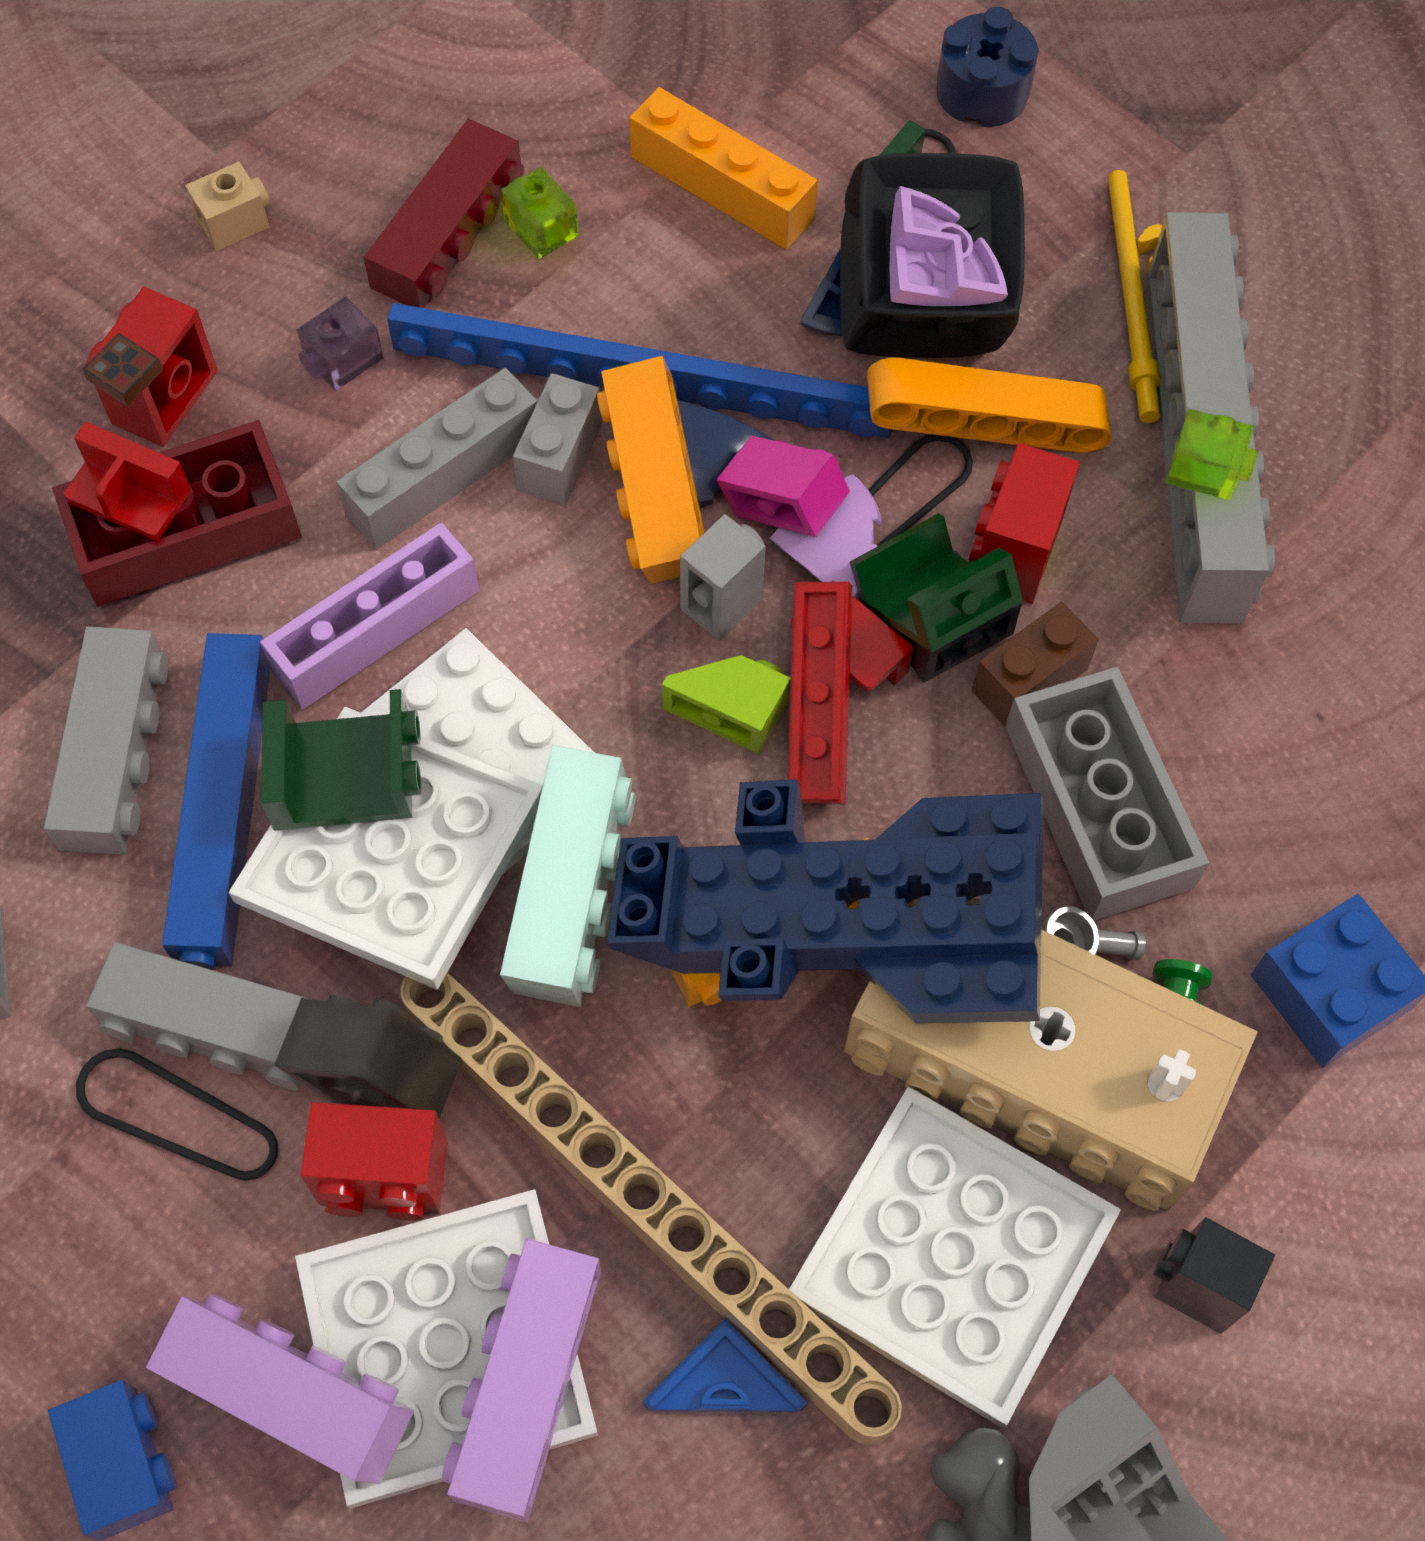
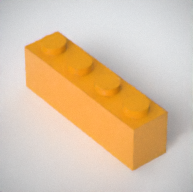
M658 87L629 117L630 153L633 159L787 250L815 219L818 186L816 178L664 89Z
M663 356L601 371L605 390L597 392L603 421L605 423L611 422L614 439L607 440L610 462L614 471L621 470L624 488L616 489L619 509L624 520L631 519L634 537L626 539L629 559L633 569L640 568L650 584L680 577V555L705 533L673 377Z

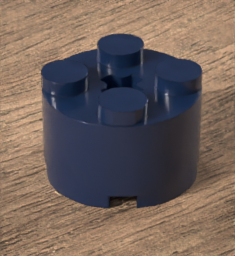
M992 7L985 13L966 16L947 27L944 32L937 75L936 95L943 109L959 121L965 123L966 117L981 120V126L984 127L1000 126L1017 118L1026 106L1031 93L1039 48L1032 33L1022 23L1013 19V15L1008 9Z

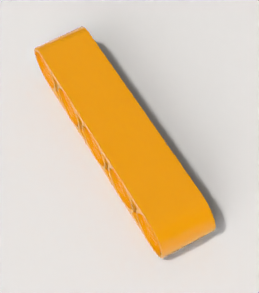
M905 358L881 359L873 363L867 371L871 419L874 424L882 428L1013 445L1022 443L1031 447L1076 453L1098 451L1105 448L1112 439L1106 393L1101 386L1095 384Z

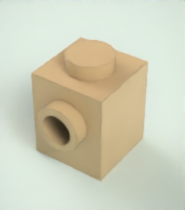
M236 162L185 185L195 218L216 251L270 228L264 208L271 204L267 191L258 177L250 179L240 162Z

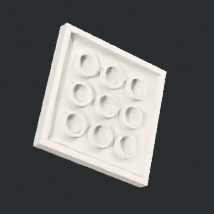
M467 628L389 689H401L408 711L417 710L421 737L541 785L544 783L552 745L595 753ZM388 690L361 713L368 716L390 714V691ZM535 818L504 873L528 853Z
M344 707L337 719L368 715ZM421 737L420 744L411 745L412 760L418 761L421 773V795L412 796V818L275 831L270 825L228 893L236 904L438 990L535 818L543 785Z
M908 1086L789 1290L820 1318L1004 1429L1121 1209Z
M535 1189L295 1256L313 1346L346 1361L347 1363L342 1373L358 1381H361L364 1373L395 1386L399 1389L395 1400L414 1410L380 1484L356 1482L340 1474L346 1505L350 1509L443 1482L442 1473L449 1449L453 1442L463 1444L470 1418L462 1416L468 1387L473 1378L483 1379L490 1355L482 1353L483 1339L492 1315L502 1317L509 1295L508 1292L501 1291L502 1278L508 1259L512 1253L521 1256L526 1238L549 1244ZM578 1354L549 1450L598 1436Z

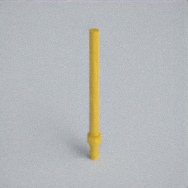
M1115 170L1108 175V185L1132 362L1128 366L1129 382L1131 389L1136 391L1140 421L1152 423L1160 418L1157 387L1161 383L1159 364L1152 358L1127 173L1123 170Z

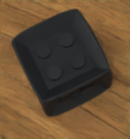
M894 153L874 156L860 161L852 173L845 193V213L841 232L840 308L845 348L867 355L925 358L967 357L998 350L1017 326L1023 296L1025 214L1023 185L1018 164L1001 157L956 153ZM900 186L927 194L951 207L960 214V219L956 224L967 230L972 237L973 244L978 238H983L1000 265L1006 282L1008 295L1003 301L968 306H922L891 302L889 272L891 225L895 195Z

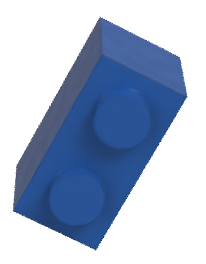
M119 1380L48 1410L83 1536L102 1541L174 1510L169 1492L177 1489L176 1478L166 1453H156L150 1431L158 1428V1420L152 1401L146 1391L138 1394L136 1388L124 1380Z

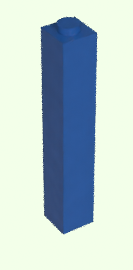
M207 633L162 946L170 958L213 970L214 966H232L240 905L233 902L228 892L246 863L262 738L263 702L267 700L270 667L260 644V641L263 640L262 635Z

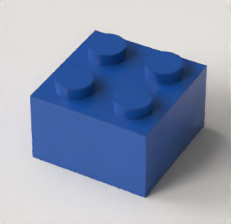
M1359 893L1267 951L1250 974L1322 1068L1412 1010L1425 997V975Z

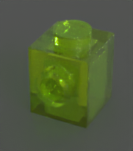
M542 166L525 176L514 179L507 187L501 189L505 223L538 260L579 236L576 203Z
M1188 409L1176 442L1166 483L1230 500L1238 480L1248 482L1255 465L1258 450L1248 448L1254 426L1238 422L1229 416L1212 415Z

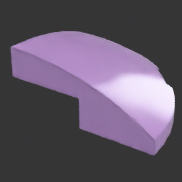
M899 187L895 195L890 238L889 272L891 302L922 306H968L1003 301L1008 293L1002 270L991 248L983 238H978L973 244L972 237L967 230L956 224L960 219L959 213L927 194L910 188Z
M852 474L844 478L850 493L816 537L778 528L769 539L780 550L810 572L819 582H831L832 580L835 582L849 581L853 585L852 596L859 601V593L849 562L877 547V545L873 544V520L880 526L882 519L872 494Z

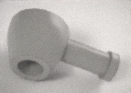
M1062 907L1054 911L1041 925L1042 930L1093 954L1097 952L1122 955L1128 959L1140 960L1145 952L1146 940L1142 932L1130 931L1124 933L1099 930L1094 920L1085 911L1076 907Z

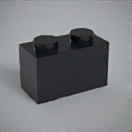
M1205 1217L1191 1232L1182 1228L1174 1243L1169 1242L1164 1249L1153 1272V1275L1162 1279L1154 1298L1222 1334L1251 1310L1276 1254Z

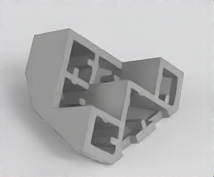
M1113 1374L1098 1385L1083 1390L1074 1399L1072 1404L1059 1413L1029 1477L1031 1541H1229L1189 1494L1158 1427Z

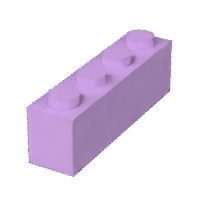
M442 522L261 640L260 644L271 672L301 710H304L479 592L474 559Z
M527 1238L521 1256L513 1253L510 1255L501 1283V1291L509 1293L502 1317L491 1316L483 1339L482 1353L490 1355L482 1380L477 1378L471 1380L463 1404L462 1416L470 1418L463 1444L452 1443L443 1468L442 1481L450 1484L447 1495L453 1502L528 1523L601 1274L599 1258Z
M210 1293L206 1302L181 1296L146 1366L147 1369L353 1481L380 1484L414 1413L413 1409L395 1400L399 1392L398 1388L364 1373L361 1381L342 1373L347 1362L318 1347L312 1346L308 1354L290 1345L295 1336L293 1333L266 1320L260 1319L257 1327L239 1319L244 1308L226 1298Z

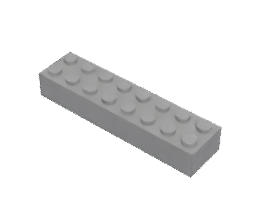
M1167 212L1147 274L1154 357L1159 364L1161 383L1157 389L1179 623L1243 624L1253 603H1259L1262 584L1266 577L1272 576L1275 567L1274 547L1272 544H1266L1265 529L1268 526L1270 513L1269 501L1267 497H1261L1259 486L1264 473V456L1262 451H1255L1254 438L1258 432L1259 413L1257 406H1250L1249 393L1253 386L1254 370L1252 362H1245L1244 355L1248 342L1249 327L1247 319L1240 318L1239 307L1243 300L1244 284L1242 276H1235L1234 268L1238 258L1239 241L1237 234L1230 233L1228 213Z

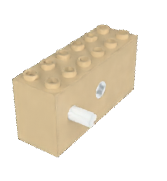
M920 898L912 900L908 907L918 906ZM972 898V900L968 901V904L977 905L980 900ZM1041 929L1040 1021L915 1024L898 1007L897 1002L877 983L874 985L869 981L852 1014L844 1052L852 1056L851 1060L855 1065L868 1073L882 1076L886 1072L906 1082V1089L909 1086L935 1102L939 1098L959 1108V1114L978 1127L991 1129L994 1125L1014 1135L1015 1143L1033 1154L1046 1156L1049 1152L1069 1162L1070 1170L1083 1179L1095 1183H1102L1104 1179L1126 1190V1198L1140 1207L1154 1211L1159 1210L1160 1207L1169 1211L1195 1181L1258 1031Z

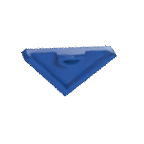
M725 1318L643 1400V1405L649 1411L801 1412L807 1405V1401Z

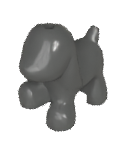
M985 1427L970 1429L963 1433L946 1452L935 1454L931 1462L934 1482L951 1500L962 1507L963 1519L961 1522L944 1519L937 1520L929 1527L925 1541H1031L1030 1507L1020 1505L1016 1495L1020 1473L1019 1457L1006 1437L995 1429Z

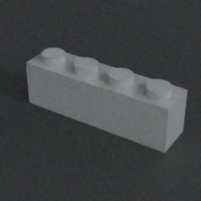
M505 367L336 481L346 517L376 550L512 457L538 401Z
M86 626L44 824L45 832L58 851L126 855L129 836L137 834L140 823V808L136 798L139 784L147 782L150 769V759L146 746L149 734L156 733L159 723V706L155 699L158 684L164 685L166 683L169 668L167 653L161 651L151 630Z
M114 942L86 1005L101 1024L99 1029L111 1037L132 1042L135 1035L154 1040V1046L159 1050L181 1058H187L190 1051L211 1057L209 1062L215 1067L234 1074H243L245 1068L266 1073L265 1079L268 1082L292 1091H298L301 1084L316 1089L320 1088L344 1026L336 1007L333 1005Z

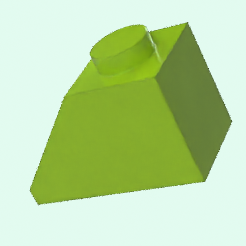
M739 655L666 676L662 683V709L760 754L789 702L791 677L784 675L783 671L773 663L765 660L754 661Z

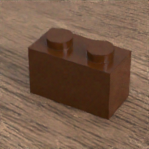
M1061 601L981 659L971 691L1006 726L1014 698L1074 680L1087 671L1099 639Z

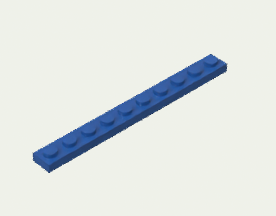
M392 303L387 318L393 350L403 351L411 356L427 355L449 359L461 365L477 364L499 369L506 367L511 374L527 373L549 377L553 373L589 385L600 386L603 389L605 388L601 371L663 356L673 377L677 400L700 404L711 410L728 409L750 413L761 419L778 418L800 422L812 428L828 427L845 430L862 437L878 436L889 438L890 429L879 427L872 422L868 387L397 303Z

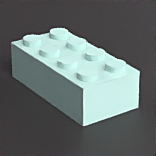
M556 745L551 747L500 976L513 994L581 1007L584 992L594 993L600 967V959H595L596 936L606 937L612 903L607 902L608 880L615 881L620 849V834L618 833L620 825L630 826L636 793L631 792L632 778L626 777L622 758Z

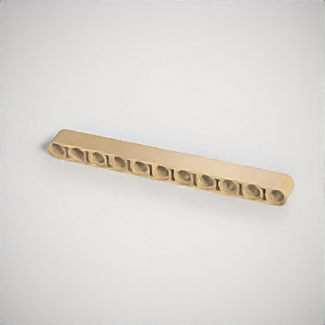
M448 972L438 988V991L444 993V998L438 1005L431 1008L419 1007L416 1005V1001L424 992L436 989L405 976L402 980L400 992L402 1002L412 1024L724 1319L726 1318L756 1350L847 1436L859 1444H878L891 1435L901 1418L902 1404L897 1391L883 1376ZM479 1028L486 1032L483 1041L476 1046L463 1047L456 1043L459 1035L466 1029ZM509 1067H522L528 1071L527 1078L518 1086L507 1087L498 1082L499 1075ZM551 1106H564L571 1112L568 1121L558 1127H548L539 1120L543 1111ZM596 1145L607 1146L615 1154L611 1163L601 1168L589 1167L582 1161V1156L586 1150ZM644 1185L654 1189L659 1198L650 1208L639 1210L634 1209L625 1201L628 1192L636 1186ZM679 1227H693L701 1233L704 1240L694 1251H679L669 1242V1237L673 1231ZM726 1268H736L745 1274L749 1284L739 1294H725L714 1283L717 1273ZM780 1310L791 1317L795 1328L787 1337L772 1338L762 1330L759 1322L761 1317L768 1311ZM817 1353H827L833 1356L839 1363L840 1376L832 1382H818L811 1377L807 1370L806 1362L808 1358ZM870 1396L880 1400L886 1407L888 1414L887 1422L876 1428L866 1427L861 1424L854 1412V1403L858 1399Z

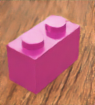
M750 436L716 479L736 517L813 537L818 535L850 493L840 471V465L833 454L822 449L813 450L791 445L782 440L773 441L756 436Z

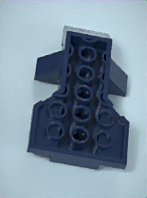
M797 779L740 782L735 835L740 845L683 847L678 836L621 838L607 944L612 950L683 974L720 973L718 996L721 1001L781 1000L799 971L858 969L874 985L877 983L895 1000L898 1007L915 1024L1040 1021L1044 816L1041 793L922 798L876 839L805 842L800 785ZM981 896L979 904H968V901L972 900V898ZM920 898L918 901V906L908 907L907 904L909 902H912V900ZM859 900L858 908L848 909L851 904Z

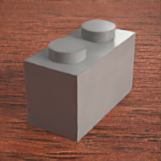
M553 373L550 374L513 454L517 491L566 506L602 425V415L597 399V392H600L599 387Z
M724 514L680 555V610L719 641L763 600L766 546L753 528L746 524L739 525Z

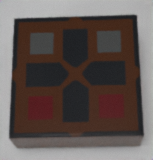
M118 333L82 370L89 382L128 406L163 371V367L159 358Z

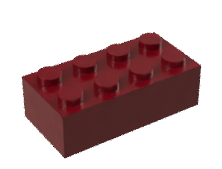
M260 420L158 452L181 463L192 491L158 540H152L68 503L64 497V491L70 482L52 487L80 575L97 607L302 538L292 504Z

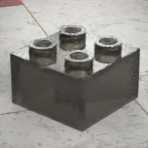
M331 994L327 1001L301 998L274 1066L334 1104L435 1110L440 1119L462 1058L442 1044L443 1036L430 1028L414 1025L407 1020L408 1011L395 1003L375 999L372 1006L361 1005L344 996Z

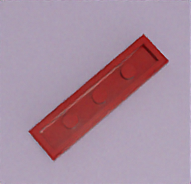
M849 581L794 582L788 780H798L802 804L846 805L853 586Z

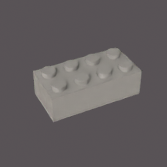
M1118 666L1014 698L1005 728L1033 792L1041 793L1045 820L1086 913L1096 921L1195 889L1209 865V860Z

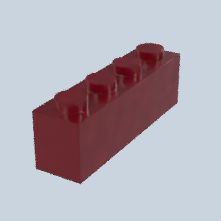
M468 118L363 257L370 289L404 305L424 308L432 296L437 297L443 291L448 274L456 263L464 261L469 255L473 241L483 226H489L494 221L502 200L509 191L514 192L520 185L524 174V166L521 164L519 141Z

